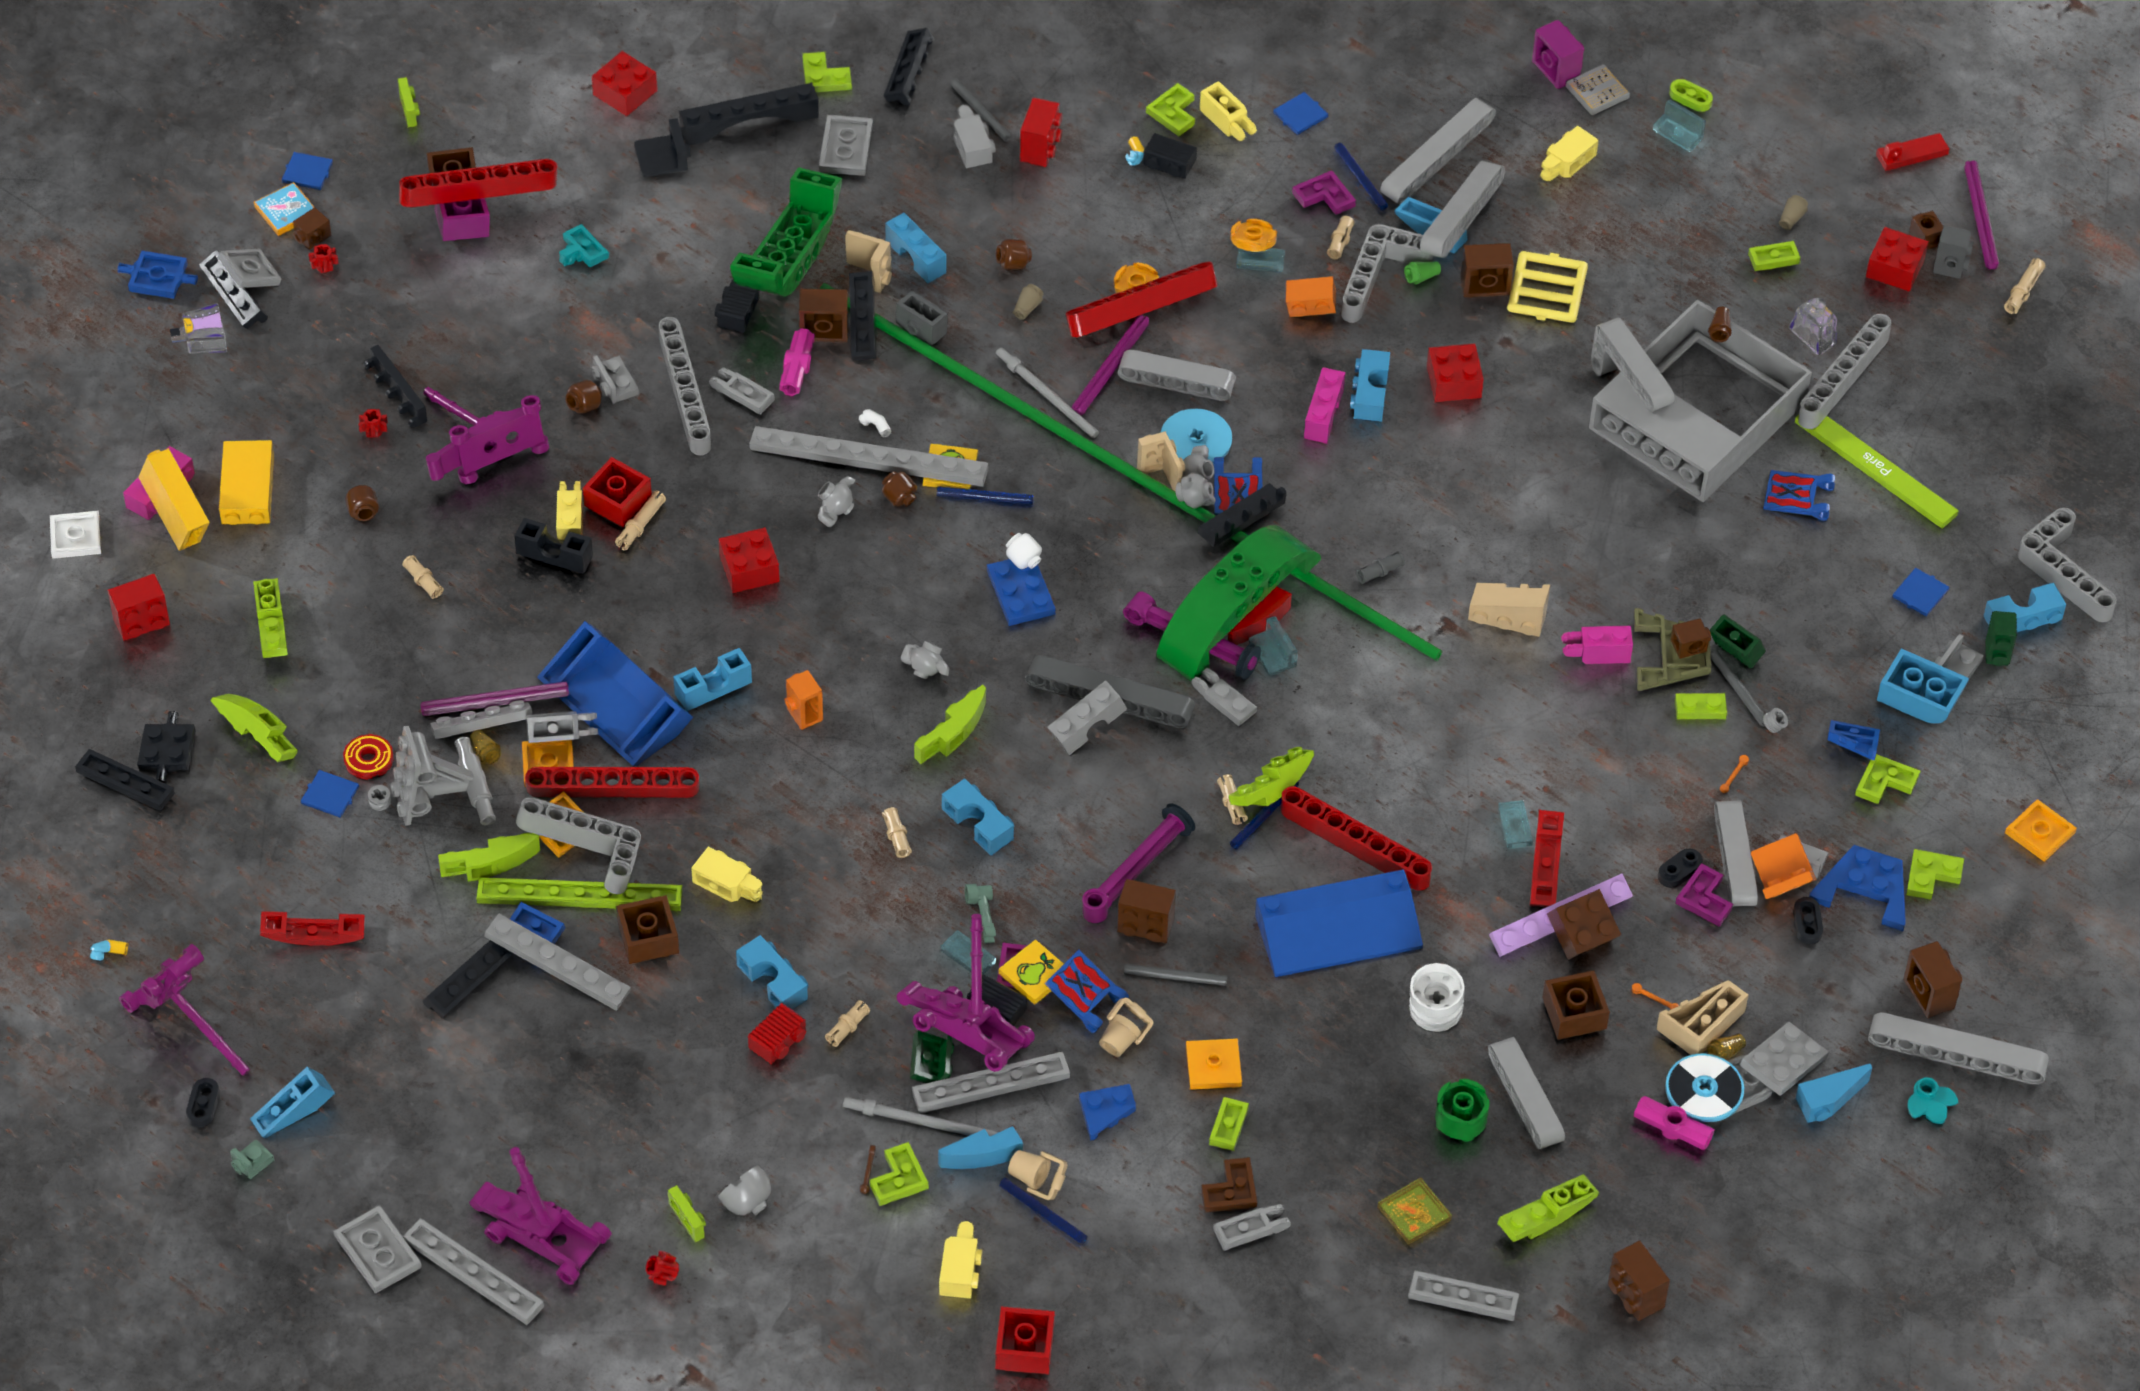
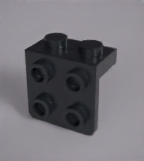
M678 118L669 119L670 135L634 142L635 152L643 177L688 170L687 157H691L689 143H684L686 132L684 127H680Z

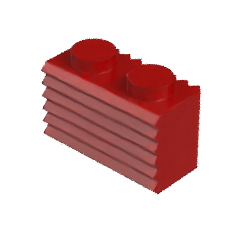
M780 1003L762 1023H759L749 1033V1049L753 1050L754 1053H757L765 1061H768L769 1064H773L777 1059H783L787 1055L789 1047L794 1042L799 1043L805 1037L806 1019L785 1004Z

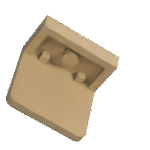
M848 230L845 235L847 263L872 271L874 275V291L881 293L884 286L890 283L892 277L890 242Z
M1166 431L1138 439L1137 469L1145 474L1163 470L1175 492L1177 483L1181 482L1183 478L1185 464L1181 457L1178 458L1175 442L1169 439Z

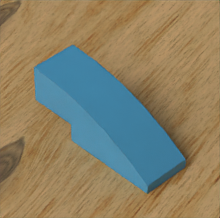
M1407 197L1395 210V214L1418 234L1424 235L1442 210ZM1467 231L1463 233L1450 250L1451 253L1455 254L1467 241Z
M1013 1126L992 1136H989L986 1130L983 1129L939 1149L938 1164L941 1168L974 1169L1011 1161V1158L1018 1150L1023 1151V1141Z

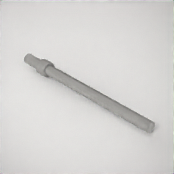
M1003 347L997 350L996 355L1007 364V368L1024 378L1092 439L1099 435L1097 429L1025 368L1024 363L1018 357H1013Z
M845 1097L843 1107L862 1111L864 1115L872 1117L874 1114L967 1136L983 1130V1128L879 1105L877 1101L869 1099L862 1101ZM985 1129L989 1136L998 1133L996 1131Z

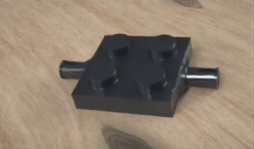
M172 711L168 712L166 724H145L137 762L139 771L151 770L157 772L156 780L165 784L167 773L189 769L196 732L194 724H177L179 714L176 711H173V714Z

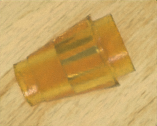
M475 730L471 734L470 740L480 761L485 764L497 762L501 756L500 745L482 730Z
M1739 1033L1712 1040L1710 1045L1707 1046V1054L1716 1055L1728 1061L1746 1047V1040Z

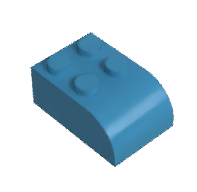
M1901 648L1880 683L1877 701L1922 721L1941 723L1949 716L1965 689L1969 678Z

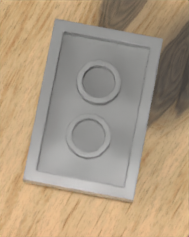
M827 115L819 172L865 176L873 118Z
M1788 1022L1742 1059L1740 1066L1781 1096L1827 1058L1829 1051Z
M380 1205L334 1230L335 1238L375 1294L422 1268L420 1260Z

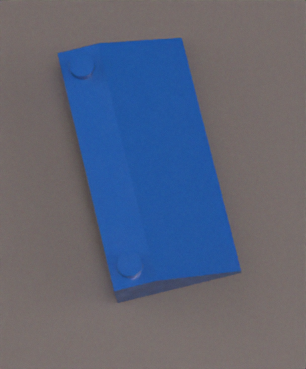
M586 621L583 622L537 676L544 684L567 682L569 695L559 698L576 713H597L596 719L583 721L590 727L598 728V734L633 767L641 764L676 738L693 718L688 711L607 637Z
M1404 870L1256 898L1255 917L1275 977L1423 948L1413 897Z

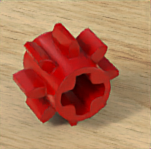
M327 244L314 246V253H309L311 268L317 269L321 273L333 271V264L339 263L336 248H331Z
M367 409L363 415H359V431H365L367 438H379L383 432L388 431L387 415L381 416L380 409Z
M661 1250L658 1256L652 1255L646 1263L648 1279L663 1286L666 1285L667 1280H675L679 1273V1264L675 1261L676 1257L671 1256V1253Z

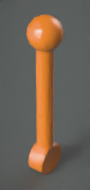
M1747 755L1739 757V764L1726 783L1720 786V792L1724 794L1729 792V786L1743 766L1749 763Z
M1639 983L1632 985V992L1634 994L1641 993L1669 1007L1670 1010L1679 1006L1677 1003H1670L1642 989V985Z

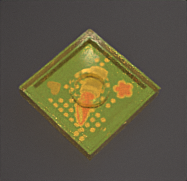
M1421 1177L1378 1202L1380 1211L1408 1245L1452 1219V1214Z

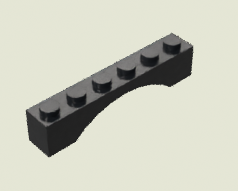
M807 83L679 111L680 127L685 128V144L694 145L708 142L725 129L751 119L777 117L800 122L819 118V102L813 83Z

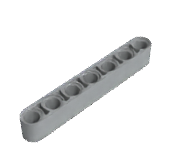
M1474 98L1394 170L1382 183L1380 192L1399 205L1402 204L1407 197L1412 196L1481 133L1494 119L1496 110L1478 98Z
M1485 161L1479 162L1424 233L1420 243L1421 253L1441 258L1447 256L1503 182L1505 167L1503 165Z
M1885 314L1873 315L1802 399L1798 418L1800 426L1806 429H1813L1819 426L1887 344L1891 329V319Z
M665 317L659 322L660 344L689 448L696 455H705L711 449L710 428L680 322L674 317Z
M1888 1013L1874 1014L1868 1036L1871 1044L1881 1048L2035 1085L2044 1082L2049 1061L2048 1055L2040 1050Z

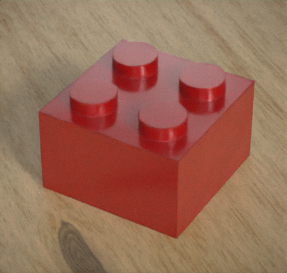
M624 51L618 53L591 76L593 95L626 117L657 92L656 72Z
M1033 97L1020 130V162L1047 167L1049 159L1054 158L1056 152L1055 144L1060 142L1062 136V129L1059 128L1063 114L1059 113L1060 103Z
M1884 227L1869 258L1866 277L1910 292L1925 261L1929 241Z
M1475 343L1431 347L1428 349L1427 370L1435 402L1482 398L1484 379Z
M613 457L582 488L584 506L621 527L625 526L627 521L642 508L652 495L651 478Z
M766 527L718 538L719 557L732 593L780 582L779 563Z
M155 574L108 589L113 620L123 641L137 638L142 634L170 625L165 595Z
M1001 1306L995 1370L1049 1374L1055 1311Z

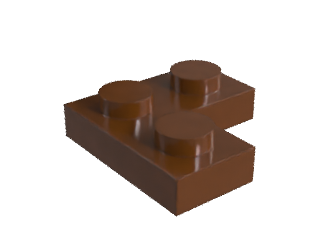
M1250 1157L1224 1160L1226 1182L1201 1185L1205 1213L1257 1208V1196Z

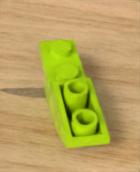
M278 578L253 581L263 658L288 655Z
M981 685L976 690L969 691L959 702L951 704L945 711V722L939 723L933 731L917 739L914 743V758L920 764L939 751L947 757L968 738L984 711L986 704V687L984 685Z
M224 694L212 697L210 700L218 712L225 716L237 732L241 735L251 733L254 739L260 742L269 752V755L277 762L293 759L297 754L298 750L283 735L287 726L265 707L248 698L234 694Z
M1294 747L1288 750V754L1270 759L1269 764L1261 767L1263 775L1256 777L1255 782L1237 787L1236 792L1228 795L1230 805L1269 806L1282 797L1284 789L1294 786L1302 777L1314 757V751L1304 750L1302 747Z
M522 833L507 837L499 836L488 839V848H474L467 851H451L446 854H438L441 877L467 874V881L470 882L479 880V877L488 878L509 871L526 862L540 851L539 835Z
M1582 1174L1544 1191L1541 1199L1500 1216L1498 1225L1512 1242L1526 1236L1533 1239L1576 1214L1598 1197L1599 1192L1587 1177Z

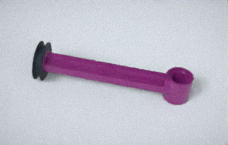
M1137 592L1123 609V615L1133 625L1141 626L1143 623H1148L1165 631L1174 615L1157 607L1155 600L1145 592ZM1222 638L1209 653L1235 665L1236 676H1241L1245 680L1253 673L1259 662L1261 647H1255V644L1251 643L1244 649Z
M1174 803L1167 804L1166 808H1163L1161 812L1164 821L1098 889H1089L1084 893L1082 909L1083 916L1088 922L1100 923L1104 921L1108 916V909L1122 893L1126 879L1135 880L1178 834L1187 837L1190 836L1191 832L1195 831V822L1187 811Z

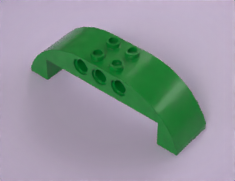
M798 167L790 179L789 203L753 255L739 252L731 263L730 270L734 282L740 286L786 297L790 295L805 277L826 241L836 212L842 178Z
M1277 525L1265 526L1253 532L1209 571L1186 596L1163 633L1157 648L1156 657L1189 681H1192L1195 677H1200L1202 671L1206 668L1209 669V651L1295 568L1306 575L1321 560V556Z

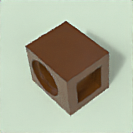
M315 207L293 221L294 238L299 244L303 243L309 250L332 236L330 220Z
M1933 210L1919 213L1912 217L1909 233L1911 236L1929 241L1927 250L1939 246L1943 225Z
M1701 618L1673 625L1670 640L1679 659L1707 652L1708 643L1711 641V633L1709 628L1705 627Z

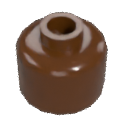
M1006 239L996 248V261L1005 270H1022L1032 259V250L1028 248L1024 240Z
M583 380L568 388L565 400L567 406L572 411L584 414L600 406L602 391L593 381Z
M893 471L882 481V494L893 506L899 507L904 504L907 507L915 501L917 484L905 472L897 473Z
M359 485L347 492L345 502L349 515L353 519L368 521L378 513L379 503L376 493L371 487Z

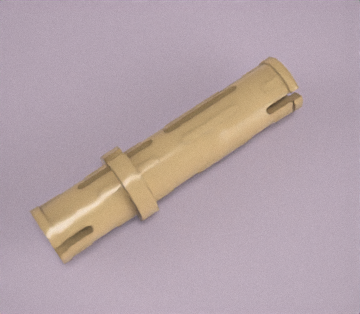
M2035 258L2032 259L2019 283L2012 288L2011 296L2004 304V309L2008 313L2016 314L2022 303L2028 300L2030 290L2045 269L2046 265L2043 260L2039 258L2036 260Z
M654 491L634 518L627 521L625 529L615 540L619 548L624 543L622 550H628L635 538L643 534V528L662 504L666 502V497L663 493L657 498L660 491Z

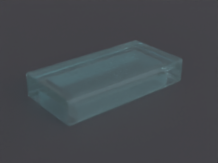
M1238 248L1236 268L1283 273L1285 250L1270 248L1265 251L1253 252Z
M1524 801L1498 803L1507 849L1532 846L1533 839Z
M957 930L941 945V951L971 972V939ZM982 948V974H985L996 963V957Z

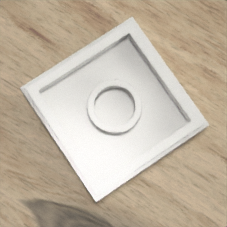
M99 511L50 515L52 559L101 554Z

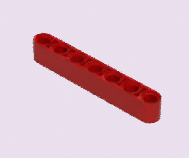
M539 159L406 176L399 183V202L404 207L412 208L551 190L557 185L558 166L554 160Z
M1199 263L1067 311L1065 315L1071 336L1080 337L1217 287L1218 283L1213 263Z
M532 767L525 774L526 790L533 797H557L564 791L569 797L689 798L695 796L700 788L699 774L690 767ZM534 779H540L543 781L539 785L531 784V781H533ZM560 779L568 781L565 785H558L556 783ZM585 779L593 781L590 785H583L581 782ZM610 779L618 781L616 785H609L606 782ZM640 779L644 782L641 785H634L632 781ZM661 779L669 781L666 785L657 784ZM687 779L694 781L692 785H684L682 782Z
M1290 786L1283 790L1281 813L1287 819L1384 873L1404 870L1409 886L1414 890L1422 891L1429 887L1432 864L1426 858L1298 787Z

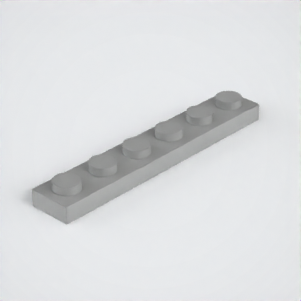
M501 914L496 916L485 931L487 939L616 1011L630 993V986Z
M1059 1052L1008 1064L998 1072L986 1069L912 1087V1093L920 1114L1069 1079L1070 1071L1064 1053Z
M421 1218L403 1236L409 1246L524 1324L528 1325L544 1308V1301Z

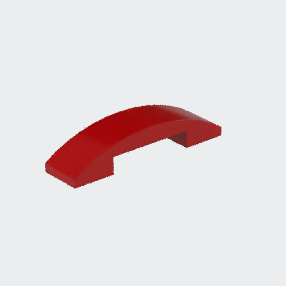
M1539 810L1530 906L1549 907L1556 903L1564 812Z
M261 911L260 936L279 942L309 946L350 943L364 939L365 914H339V919L287 918V912Z

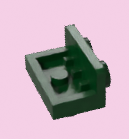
M919 1030L913 1035L910 1079L927 1084L950 1078L953 1066L950 1064L951 1055L954 1051V1043H952L950 1035L945 1033L942 1037H938Z

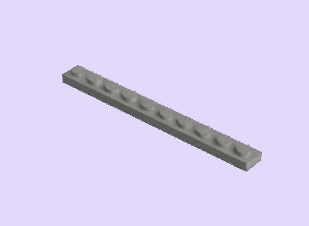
M755 426L749 443L750 450L887 472L896 471L898 473L902 471L907 475L982 487L989 470L988 462Z

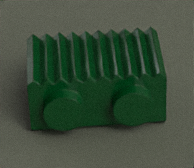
M1992 612L1985 639L1987 664L1996 666H2008L2010 664L2017 638V614L2015 612Z
M1725 614L1710 628L1715 644H1718L1723 650H1726L1734 658L1740 660L1745 666L1748 665L1749 668H1752L1766 652L1761 639Z

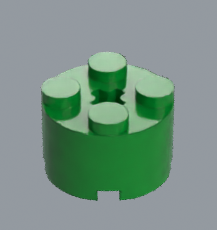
M1459 1079V1082L1451 1083L1450 1081L1443 1085L1438 1093L1435 1120L1437 1129L1451 1138L1470 1142L1478 1136L1486 1127L1490 1104L1483 1086L1470 1079Z

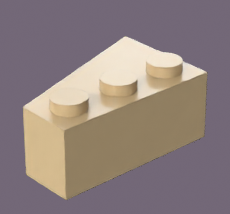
M1477 583L1470 603L1468 620L1540 637L1547 613L1550 585L1543 584L1542 588H1529L1528 584H1521L1520 588L1507 587L1504 583Z
M1727 980L1702 992L1699 997L1693 1000H1685L1676 1008L1660 1012L1656 1030L1690 1055L1703 1054L1745 1012L1749 995Z

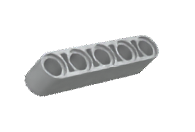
M1126 350L1124 352L1117 372L1118 376L1125 381L1219 401H1226L1230 398L1236 380L1235 374L1227 369L1137 350Z
M1741 800L1715 802L1714 816L1729 902L1733 903V907L1756 906L1757 887Z
M1511 1037L1488 1045L1490 1060L1536 1147L1542 1149L1563 1142L1565 1140L1563 1127L1516 1039Z

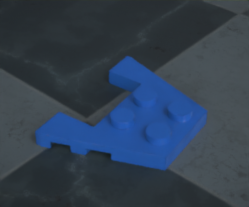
M1853 845L1809 894V897L1815 899L1819 905L1828 908L1832 904L1837 888L1887 903L1881 925L1904 931L1906 920L1903 860Z

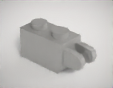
M962 105L958 107L959 117L954 123V140L965 167L970 168L992 163V153L996 150L993 139L988 137L989 131L986 122L982 123L980 115H974L970 106Z
M576 711L526 715L528 742L579 739V736L598 734V728L578 729V721L594 720L597 718V713H576Z

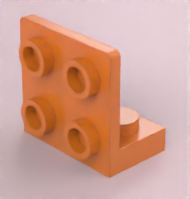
M1798 834L1790 835L1751 851L1752 859L1765 888L1763 893L1766 899H1771L1817 880Z

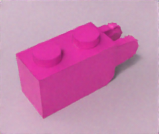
M1631 626L1581 627V631L1566 632L1561 636V640L1565 644V647L1562 648L1564 655L1567 657H1581L1582 662L1585 664L1631 662L1633 649Z

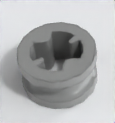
M1774 708L1763 716L1766 728L1772 733H1777L1788 725L1787 716L1779 708Z
M377 785L368 791V802L372 809L381 811L390 806L391 797L387 787ZM376 796H380L381 798H384V799L379 800L378 798H375V797H376Z

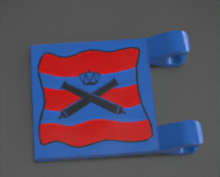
M1214 458V497L1216 500L1214 513L1217 516L1262 488V458H1252V473H1224V458Z
M1771 470L1764 510L1812 515L1819 520H1828L1829 504L1819 503L1814 505L1817 486L1826 491L1834 490L1835 476L1833 474L1816 476Z
M1080 950L1045 983L1082 1020L1085 1027L1091 1033L1096 1032L1103 1022L1090 1011L1107 994L1114 1004L1121 998H1129V994L1125 990L1116 986Z

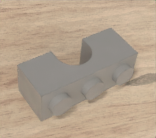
M1105 680L1050 724L1048 728L1055 740L1070 756L1088 741L1086 734L1094 723L1105 720L1107 724H1110L1126 711L1127 707L1119 694Z

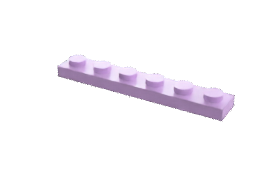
M1619 874L1491 932L1489 936L1499 957L1554 933L1555 931L1547 913L1559 906L1598 889L1601 890L1608 907L1633 897L1623 874Z

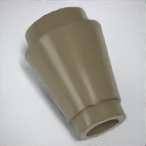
M1793 195L1791 198H1788L1779 225L1786 230H1790L1807 212L1808 202L1799 195Z
M1033 284L1023 287L1013 314L1017 318L1024 320L1043 301V291Z

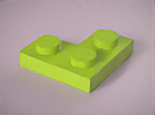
M825 52L802 53L805 84L813 83L816 92L852 90L850 67L827 68Z
M1177 83L1146 106V113L1180 137L1195 125V118L1183 110L1194 101V94Z
M1876 754L1875 760H1870L1856 789L1855 796L1879 804L1887 786L1911 795L1921 771Z
M1914 849L1906 895L1931 900L1935 880L1960 884L1964 858Z
M909 1142L884 1150V1156L892 1172L870 1179V1187L879 1206L929 1189V1183Z

